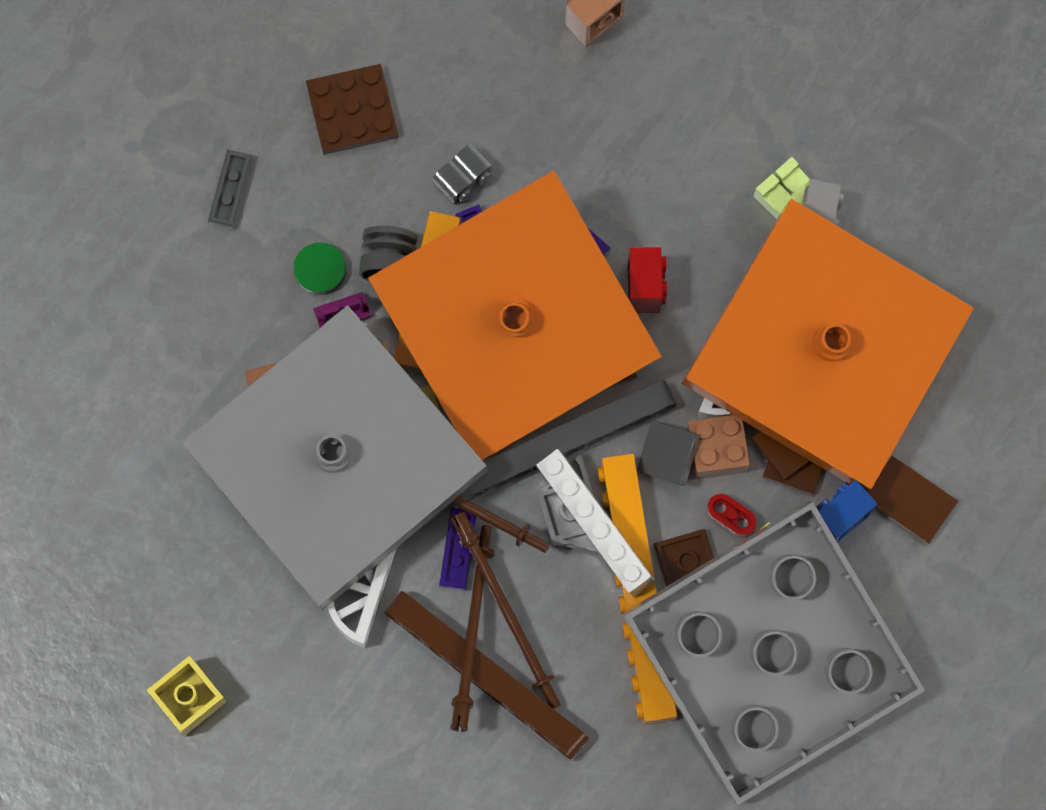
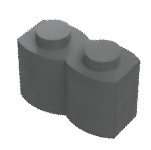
M470 143L432 177L433 183L453 204L459 200L464 202L473 193L471 189L478 183L483 185L492 176L490 173L492 165Z

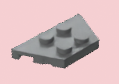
M579 455L571 463V466L593 494L582 455ZM546 484L537 492V496L552 545L600 553L552 486Z

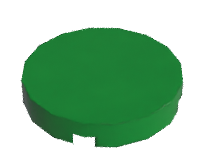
M313 243L305 246L298 253L294 261V275L297 283L305 291L324 295L334 291L343 282L346 264L342 253L336 247L327 243Z

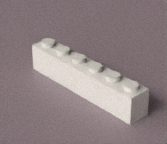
M556 449L536 464L627 591L635 598L656 582L565 456Z

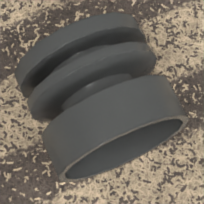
M373 226L364 229L362 233L364 242L361 245V249L367 254L362 255L360 258L359 276L369 281L368 278L414 252L417 243L416 233L395 226Z

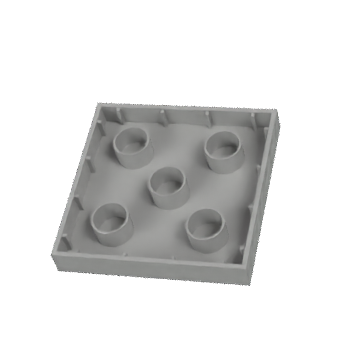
M348 305L181 442L321 610H324L488 472L485 463Z
M810 501L805 502L622 613L623 618L732 800L737 805L925 691L816 506Z

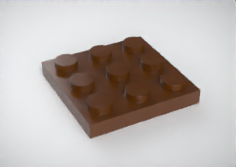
M381 64L306 80L323 155L399 138Z

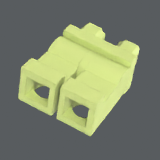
M793 157L755 189L753 195L776 219H778L790 199L802 204L805 184L810 180L798 167L799 164Z

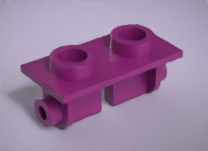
M363 292L313 308L319 327L321 328L347 305L360 320L370 317L368 303Z

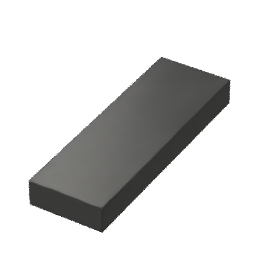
M227 149L208 224L234 230L253 155Z

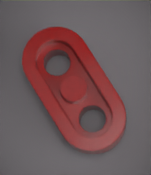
M716 494L710 498L707 505V513L711 519L736 536L746 537L753 533L756 527V517L750 510L726 494ZM717 505L724 506L725 511L723 513H718L715 507ZM744 520L747 523V527L740 528L737 522Z

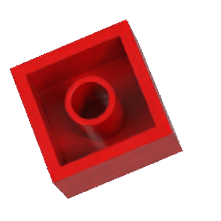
M661 247L629 248L627 263L628 299L636 313H660L661 305H666L667 281H662V279H665V272L667 270L666 256H661Z

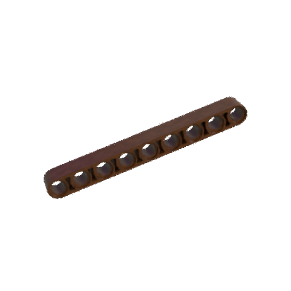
M401 591L384 613L461 674L466 640L413 598ZM475 648L471 683L560 753L573 761L590 738Z

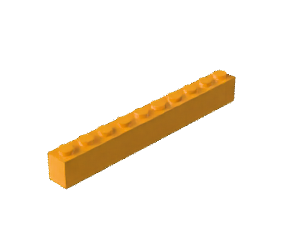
M634 454L602 458L601 466L597 467L599 483L604 482L606 492L601 493L603 508L609 509L610 519L654 578ZM614 573L616 587L621 586L622 596L618 597L620 613H624L657 593L654 583L634 598ZM622 623L624 638L630 639L631 649L627 650L629 666L634 665L635 676H631L633 692H638L640 700L639 703H635L637 718L643 719L644 726L676 721L677 713L674 701L628 624Z

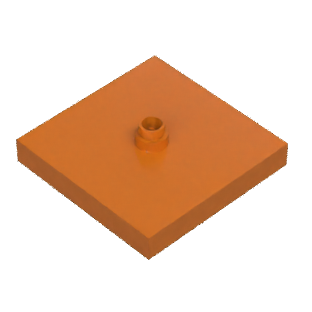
M554 170L368 278L455 430L481 460L662 357Z
M790 199L780 213L681 384L848 484L857 480L865 491L868 492L874 486L974 307L797 201Z

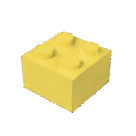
M190 655L147 689V692L183 736H186L226 703L224 697Z

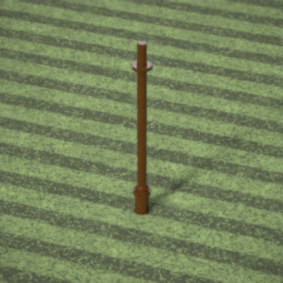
M458 496L451 502V504L517 538L516 546L518 547L524 542L543 553H546L549 549V543L529 533L530 525L528 524L521 529L461 496Z
M465 511L455 515V517L450 518V521L453 523L461 539L459 543L461 547L464 546L470 550L537 682L532 685L533 689L540 686L549 706L553 709L560 706L561 703L549 682L555 677L554 675L546 676L478 544L479 533L474 531Z
M482 525L479 546L487 560L495 556V551L489 548L492 527ZM477 564L458 695L452 698L451 703L454 709L450 729L459 732V727L461 732L468 731L469 712L473 708L474 703L469 696L485 581Z

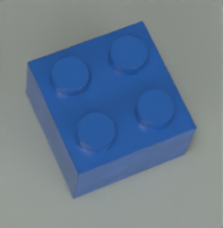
M857 480L850 485L845 482L835 491L836 494L830 502L825 499L816 506L837 543L870 517L877 506V503Z

